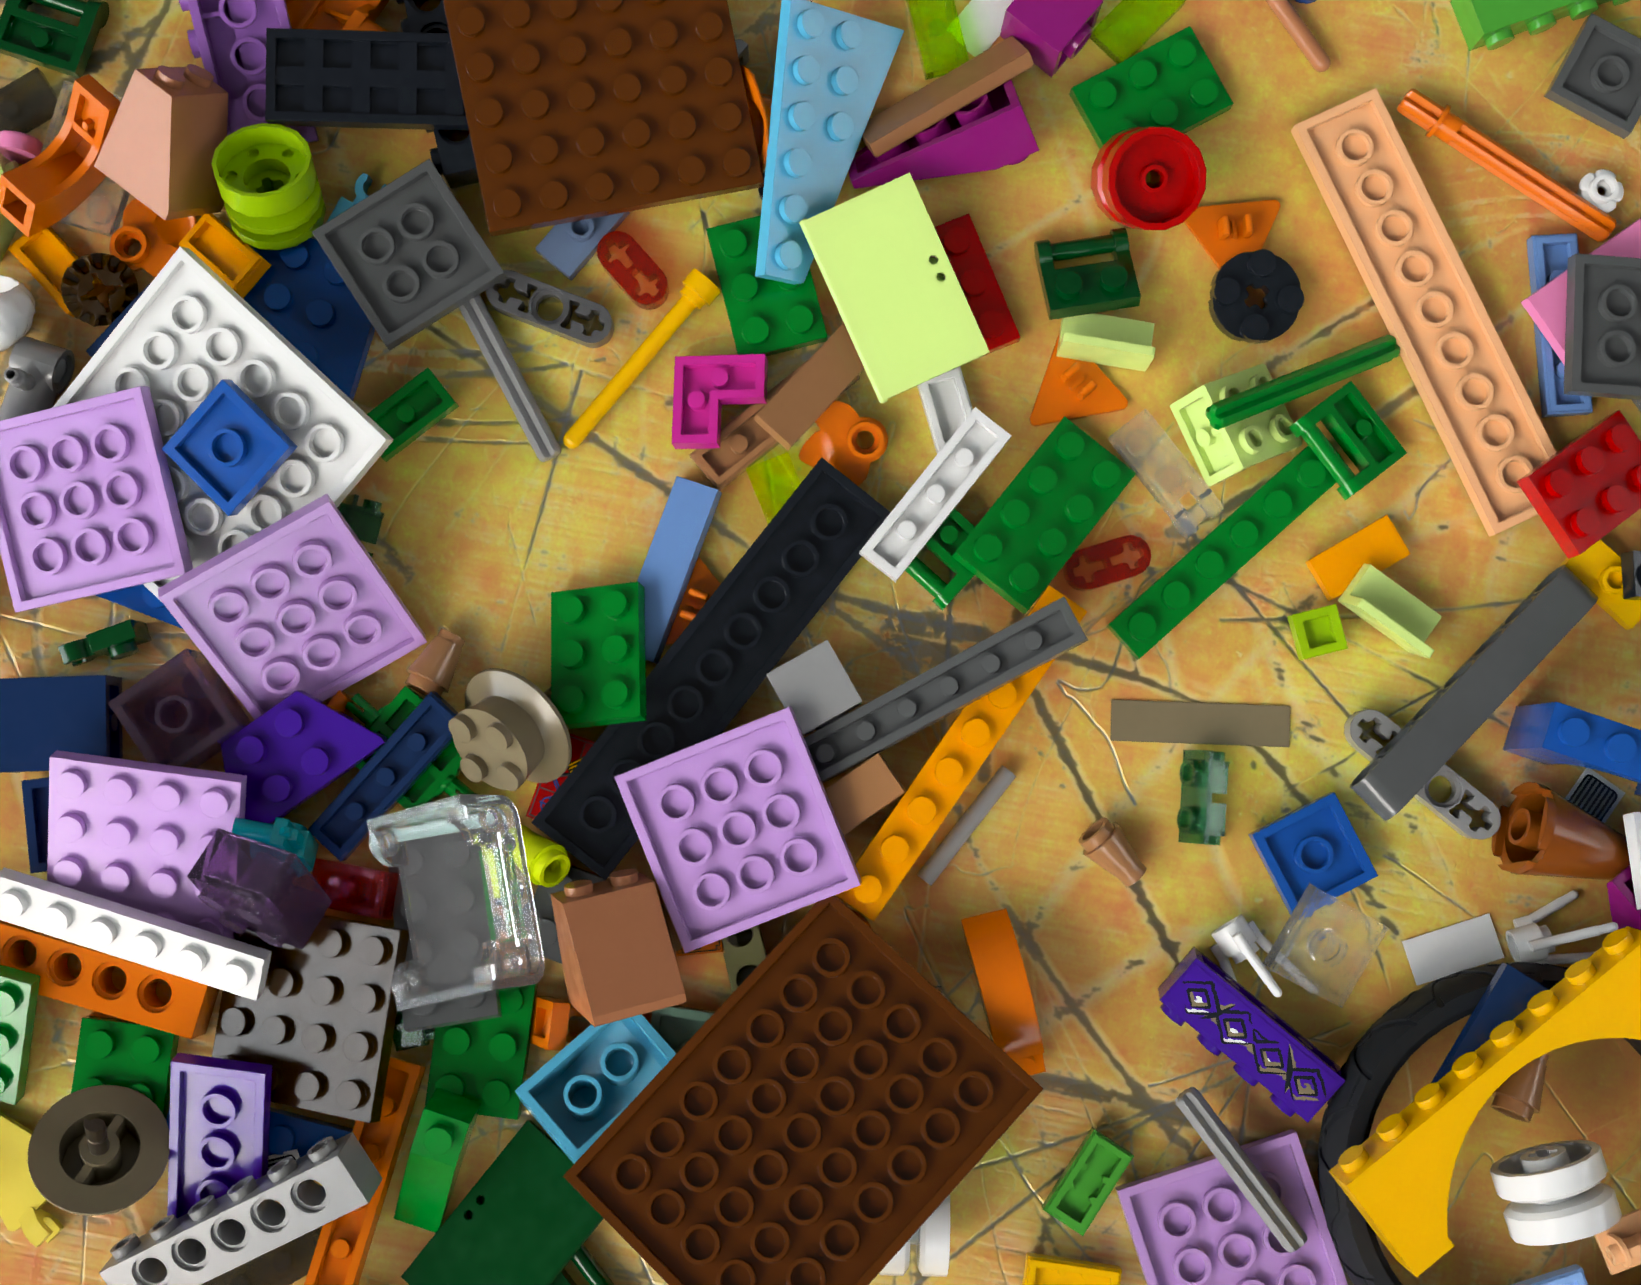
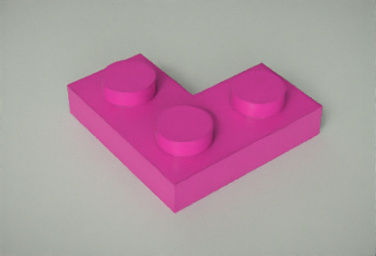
M766 354L675 356L672 445L675 449L720 448L722 405L767 404L768 359Z

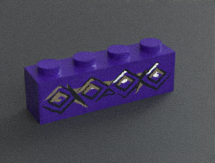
M1194 947L1159 986V999L1163 1003L1160 1006L1161 1010L1176 1024L1182 1026L1187 1022L1199 1032L1197 1039L1211 1053L1219 1056L1223 1052L1236 1063L1233 1066L1234 1070L1247 1083L1256 1086L1259 1082L1273 1093L1270 1096L1271 1101L1286 1115L1292 1117L1297 1113L1306 1122H1309L1346 1081L1339 1065L1197 948Z

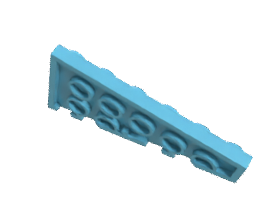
M781 0L769 125V144L767 146L755 277L793 285L804 283L814 255L799 222L802 219L811 218L835 206L904 33L903 29L808 0Z

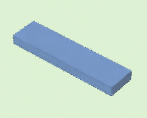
M1577 233L1534 235L1526 240L1531 294L1567 270L1568 258L1576 253L1579 254ZM1534 322L1542 418L1578 416L1592 413V396L1564 394V364Z
M679 476L675 479L637 582L644 586L645 658L647 661L658 664L722 495L718 489Z

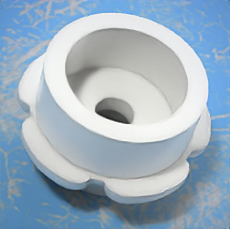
M1599 169L1594 174L1591 172L1587 173L1581 179L1577 194L1605 213H1609L1616 208V203L1622 200L1624 188L1621 182H1617L1616 175L1613 172ZM1598 188L1604 189V195L1598 193Z

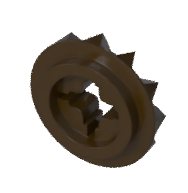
M91 253L79 257L69 265L62 278L61 293L65 305L76 319H80L93 327L111 325L138 296V283L130 267L125 262L119 260V258L105 253ZM92 273H96L104 285H121L114 287V290L108 293L109 300L107 303L109 307L104 308L103 303H100L96 296L88 297L87 292L94 289Z

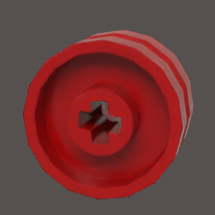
M1132 127L1113 135L1100 148L1092 166L1091 189L1097 206L1111 221L1132 229L1167 230L1183 223L1198 208L1206 190L1207 168L1200 149L1188 135L1171 127ZM1148 172H1150L1151 175L1150 182H1146V175Z

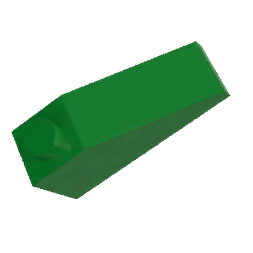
M436 1088L423 1109L411 1146L394 1219L435 1233L441 1228L481 1102Z

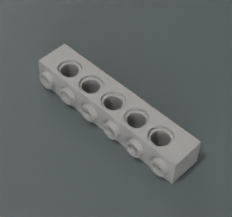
M353 1132L337 1140H334L332 1136L326 1137L312 1146L306 1155L296 1160L292 1156H288L273 1165L266 1175L256 1180L253 1176L245 1177L233 1185L227 1194L217 1199L213 1195L207 1196L193 1205L187 1214L176 1218L174 1214L163 1218L147 1234L140 1237L135 1233L126 1236L111 1248L110 1253L112 1257L99 1274L107 1285H201L368 1204L383 1178ZM313 1180L319 1182L322 1186L316 1184Z

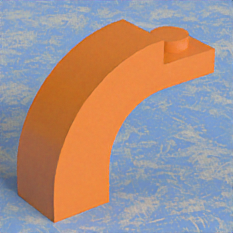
M90 74L74 81L66 119L51 144L34 159L1 174L0 213L27 237L45 230L70 214L93 193L106 177L105 174L94 167V164L121 102Z
M1007 909L961 919L967 953L980 993L990 1039L1028 1075L1046 1072L1043 1053L1045 1052L1037 1014Z

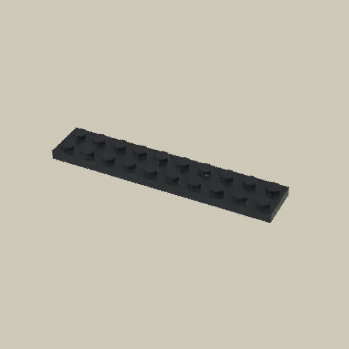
M821 457L647 676L646 721L608 725L531 823L606 880L639 839L614 777L721 734L766 678V674L774 668L860 559V550L891 512Z

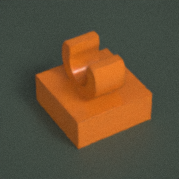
M535 996L529 1043L546 1050L561 1051L566 1046V1042L570 1043L579 1035L576 1032L567 1031L569 1019L573 1016H583L571 1003L551 996Z

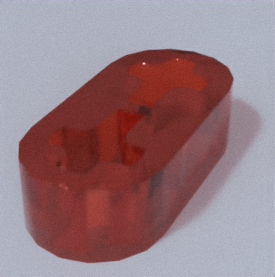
M613 231L604 235L597 247V256L604 271L639 308L652 310L662 306L668 298L669 285L665 274L633 237L627 233ZM615 245L619 249L625 246L628 247L625 252L629 262L632 264L628 269L618 259L613 260L611 263L609 262L611 258L609 248ZM640 273L648 282L657 279L658 281L655 286L658 293L653 297L647 292L641 296L638 295L641 288L634 276Z
M1134 535L1122 536L1074 552L1068 559L1063 569L1064 578L1068 585L1081 592L1095 590L1131 579L1143 573L1149 566L1151 549L1146 541ZM1123 545H1128L1131 551L1138 550L1141 556L1134 562L1135 569H1130L1128 563L1112 566L1110 559L1124 552ZM1079 558H1084L1087 564L1102 561L1104 569L1097 570L1091 575L1092 582H1086L1083 576L1076 577L1073 572L1080 565Z

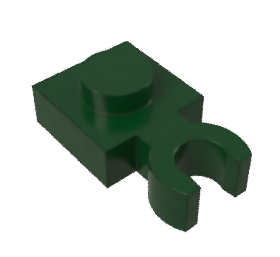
M129 619L86 635L87 638L63 644L58 649L64 665L72 663L73 666H78L102 655H110L111 660L134 655L139 652L137 645L151 641V637L146 623Z

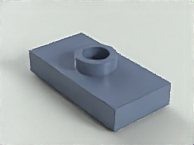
M630 212L555 225L536 246L535 250L572 281Z

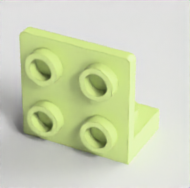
M1260 364L1206 383L1169 405L1207 487L1221 483L1253 465L1294 450L1302 445L1300 436L1296 438L1288 428L1294 422L1284 404L1219 430L1210 426L1209 419L1205 413L1207 407L1217 401L1273 380L1265 364Z

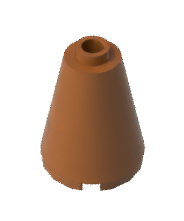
M1525 782L1515 787L1510 794L1517 797L1511 806L1502 805L1499 809L1501 824L1498 831L1492 836L1491 848L1493 855L1501 858L1503 864L1498 866L1504 871L1518 875L1612 880L1630 865L1626 836L1543 784Z

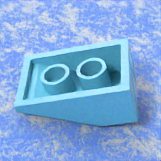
M642 1014L596 1027L591 1024L520 1085L515 1092L521 1103L572 1163L575 1164L676 1055V1052Z

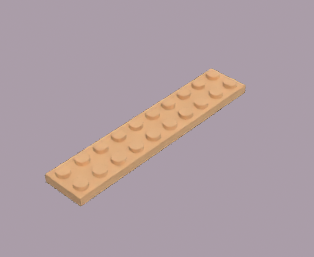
M1377 88L1294 125L1291 133L1390 335L1396 338V344L1400 347V356L1488 536L1496 535L1539 515L1517 481L1554 455L1556 451Z

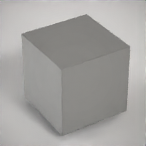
M828 639L766 674L783 707L792 706L803 736L814 730L817 731L847 715L848 711L862 703L861 697Z

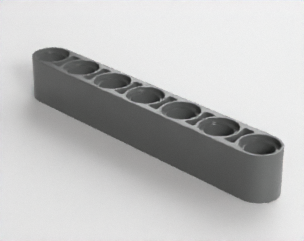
M1565 565L1554 570L1359 773L1350 784V788L1384 821L1396 815L1595 605L1598 596Z

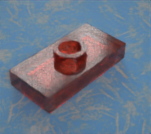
M316 858L306 904L381 920H391L399 873L326 858Z

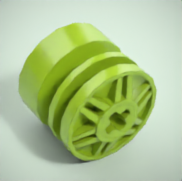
M259 123L246 126L226 136L215 149L211 163L214 176L224 201L232 230L244 243L258 249L282 250L298 246L313 237L312 231L322 226L326 207L308 142L296 130L281 124Z

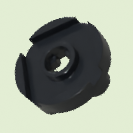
M1261 249L1238 254L1223 264L1213 276L1210 300L1208 301L1211 318L1224 335L1239 342L1265 343L1282 335L1292 326L1300 308L1303 306L1304 294L1293 268L1271 251ZM1248 286H1252L1255 290L1260 288L1264 292L1263 302L1265 305L1262 309L1256 304L1251 307L1246 305L1244 300L1249 296L1246 290Z

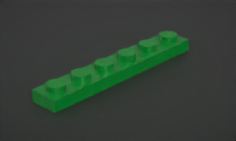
M1309 446L1305 447L1106 627L1136 660L1140 659L1331 488L1336 481Z

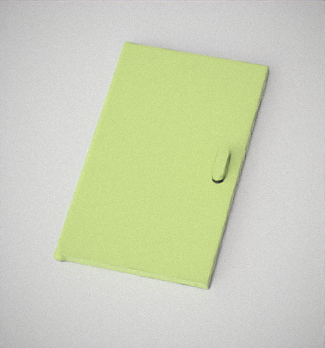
M910 173L811 218L802 219L799 222L880 403H885L893 396L990 353Z

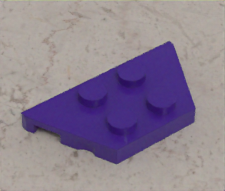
M297 690L221 744L225 773L247 775L245 819L274 824L276 817L283 818L378 751L388 739L379 732H373L353 721V718L341 711L326 706L321 700L305 691ZM244 839L243 845L249 842L250 839Z

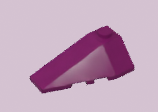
M1010 79L879 157H875L865 146L855 153L848 172L854 189L880 186L907 173H910L913 180L916 181L996 170L1006 165H1014L1024 161L1030 154L1039 151L1013 81Z

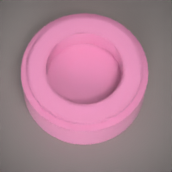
M12 130L0 131V153L10 161L15 160L19 164H25L44 151L42 142L31 135Z

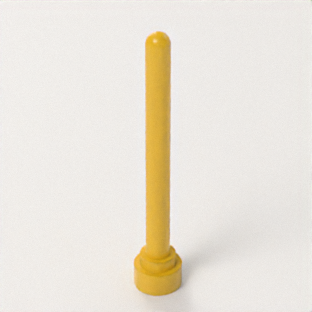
M695 268L691 270L682 281L684 287L679 292L682 297L565 433L563 443L567 448L575 449L584 441L695 308L701 310L705 304L710 306L721 293L720 289L709 278Z

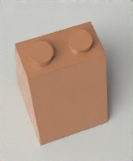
M188 64L187 67H167L161 65L158 68L135 69L94 164L95 168L164 220L221 212L224 206L211 163L215 149L227 136L228 92L213 81L214 76L209 71L193 64Z
M623 869L609 874V880L593 884L591 880L572 881L564 885V891L550 894L568 1001L594 1027L687 1002L655 882L636 869Z

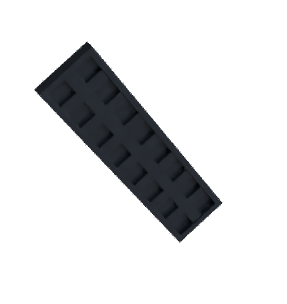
M266 28L265 120L268 124L306 127L469 131L449 33Z

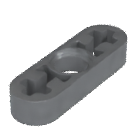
M503 270L506 278L486 290L488 300L499 313L583 346L598 348L607 344L613 336L614 323L610 313L604 306L518 272ZM510 283H514L517 293L527 298H530L531 289L536 290L529 300L528 313L523 312L526 305L519 299L510 297L506 303H502L503 298L497 292L500 287L508 288ZM550 297L559 299L563 303V311L557 319L546 321L539 317L538 307L544 299ZM572 306H578L575 313L577 317L591 321L594 315H598L599 321L604 327L603 330H594L591 336H587L585 327L581 323L571 320ZM571 320V328L566 329L565 327Z

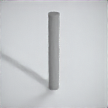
M1001 765L917 873L930 886L936 881L1016 778L1011 771Z

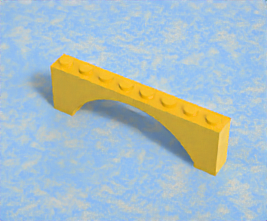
M1626 926L1606 936L1602 941L1601 948L1589 958L1572 964L1566 970L1565 977L1550 990H1544L1534 995L1523 1012L1512 1021L1503 1022L1495 1027L1490 1033L1489 1040L1475 1051L1460 1056L1453 1063L1450 1072L1439 1081L1422 1087L1415 1094L1414 1101L1400 1113L1392 1114L1383 1119L1372 1136L1361 1145H1355L1345 1150L1340 1155L1338 1163L1329 1170V1173L1394 1258L1416 1278L1455 1246L1448 1237L1447 1209L1450 1183L1456 1159L1467 1131L1480 1109L1494 1091L1516 1071L1552 1050L1577 1042L1603 1038L1641 1040V930Z

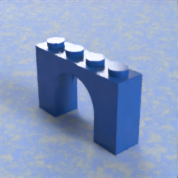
M1559 702L1516 706L1504 743V751L1546 765H1576L1637 782L1634 795L1641 797V730Z

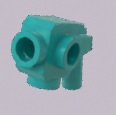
M279 817L275 818L274 824L235 818L231 836L253 840L251 854L254 861H263L271 872L282 876H295L303 872L313 871L319 844L305 826Z

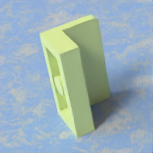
M1096 313L1062 318L1056 356L1145 372L1155 356L1156 348L1152 347L1155 323Z
M1364 563L1338 602L1407 652L1430 658L1435 650L1424 642L1442 616L1374 566Z

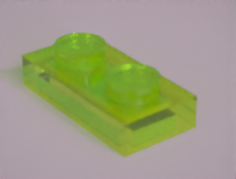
M905 0L925 80L941 77L969 61L954 0Z

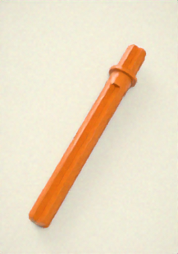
M1410 89L1400 101L1397 108L1398 112L1427 131L1425 136L1430 138L1434 135L1595 241H1604L1615 229L1617 222L1613 217L1450 112V105L1447 104L1445 107H1442L1416 89Z

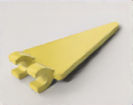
M0 1112V1216L9 1231H16L22 1228L29 1242L38 1247L44 1241L47 1243L51 1242L64 1227L52 1214L41 1209L47 1200L35 1187L29 1172L28 1147L33 1131Z

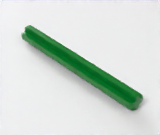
M1387 334L1217 401L1207 407L1206 417L1209 419L1210 426L1219 430L1389 362L1399 356L1400 347L1396 344V338Z

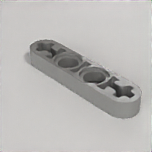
M1367 709L1354 712L1348 717L1344 725V735L1351 747L1371 762L1377 756L1376 751L1383 746L1372 738L1362 741L1359 738L1362 734V729L1358 726L1359 722L1365 723L1373 720L1376 723L1373 727V732L1382 740L1390 739L1391 734L1395 737L1402 728L1383 713ZM1446 764L1414 796V798L1457 833L1466 838L1484 840L1492 837L1500 827L1501 815L1496 805ZM1437 776L1447 778L1452 787L1450 797L1441 803L1433 800L1428 791L1431 780ZM1465 793L1467 795V798L1462 800ZM1459 803H1462L1470 810L1479 811L1483 809L1484 812L1481 819L1486 824L1483 828H1470L1469 825L1472 819L1463 810L1454 809L1453 813L1450 814L1449 810Z

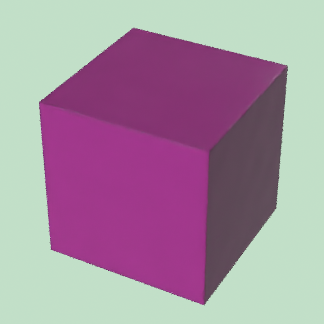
M1014 0L1005 11L1000 36L1004 40L1013 36L1030 52L1033 63L1052 78L1068 58L1073 59L1091 37L1103 0Z

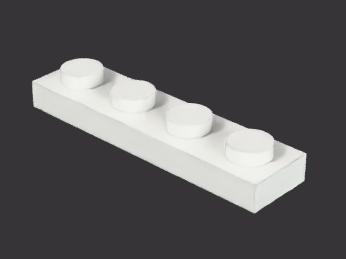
M975 407L860 550L859 554L896 582L1012 435Z

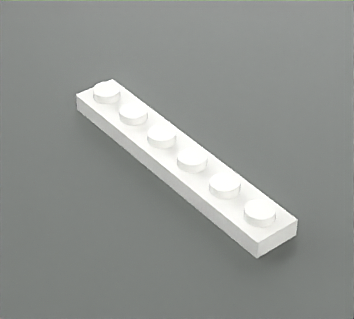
M4 867L0 870V920L255 1001L264 993L272 951Z

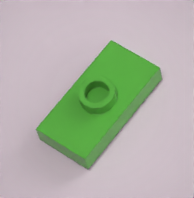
M1092 1127L1041 1207L1044 1211L1083 1236L1134 1155Z

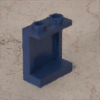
M89 675L0 679V773L49 771L50 756L57 750L123 759L122 677Z

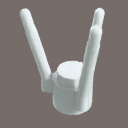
M1572 890L1527 916L1513 919L1515 928L1506 931V941L1514 962L1552 965L1573 964L1589 958L1595 952L1549 953L1555 952V946L1616 931L1619 928L1618 924L1610 922L1552 936L1547 925L1538 926L1537 922L1578 898V892Z
M1241 914L1211 933L1216 944L1210 947L1218 960L1221 969L1235 981L1237 980L1229 958L1232 957L1236 964L1247 959L1275 997L1282 996V990L1256 954L1259 950L1258 944L1308 993L1312 994L1316 991L1315 986L1260 932L1253 920L1247 923Z

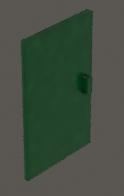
M527 1120L401 1277L409 1285H551L604 1218L563 1177L574 1165L572 1161L549 1136L531 1120Z

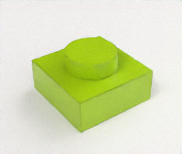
M1336 604L1287 616L1299 661L1348 649Z

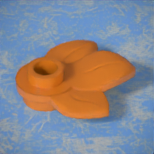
M135 198L124 209L123 227L116 230L111 237L109 244L110 255L125 262L132 271L144 269L155 278L180 247L178 244L196 224L197 219L191 216L164 220ZM133 243H140L141 250L138 254L129 256V247Z
M834 401L815 421L820 430L815 432L804 443L798 457L802 462L811 467H814L822 457L859 486L867 478L870 463L879 459L886 451L888 434L885 427L878 420L871 417H859L849 404ZM862 431H869L873 434L874 442L868 448H861L856 442L857 435Z

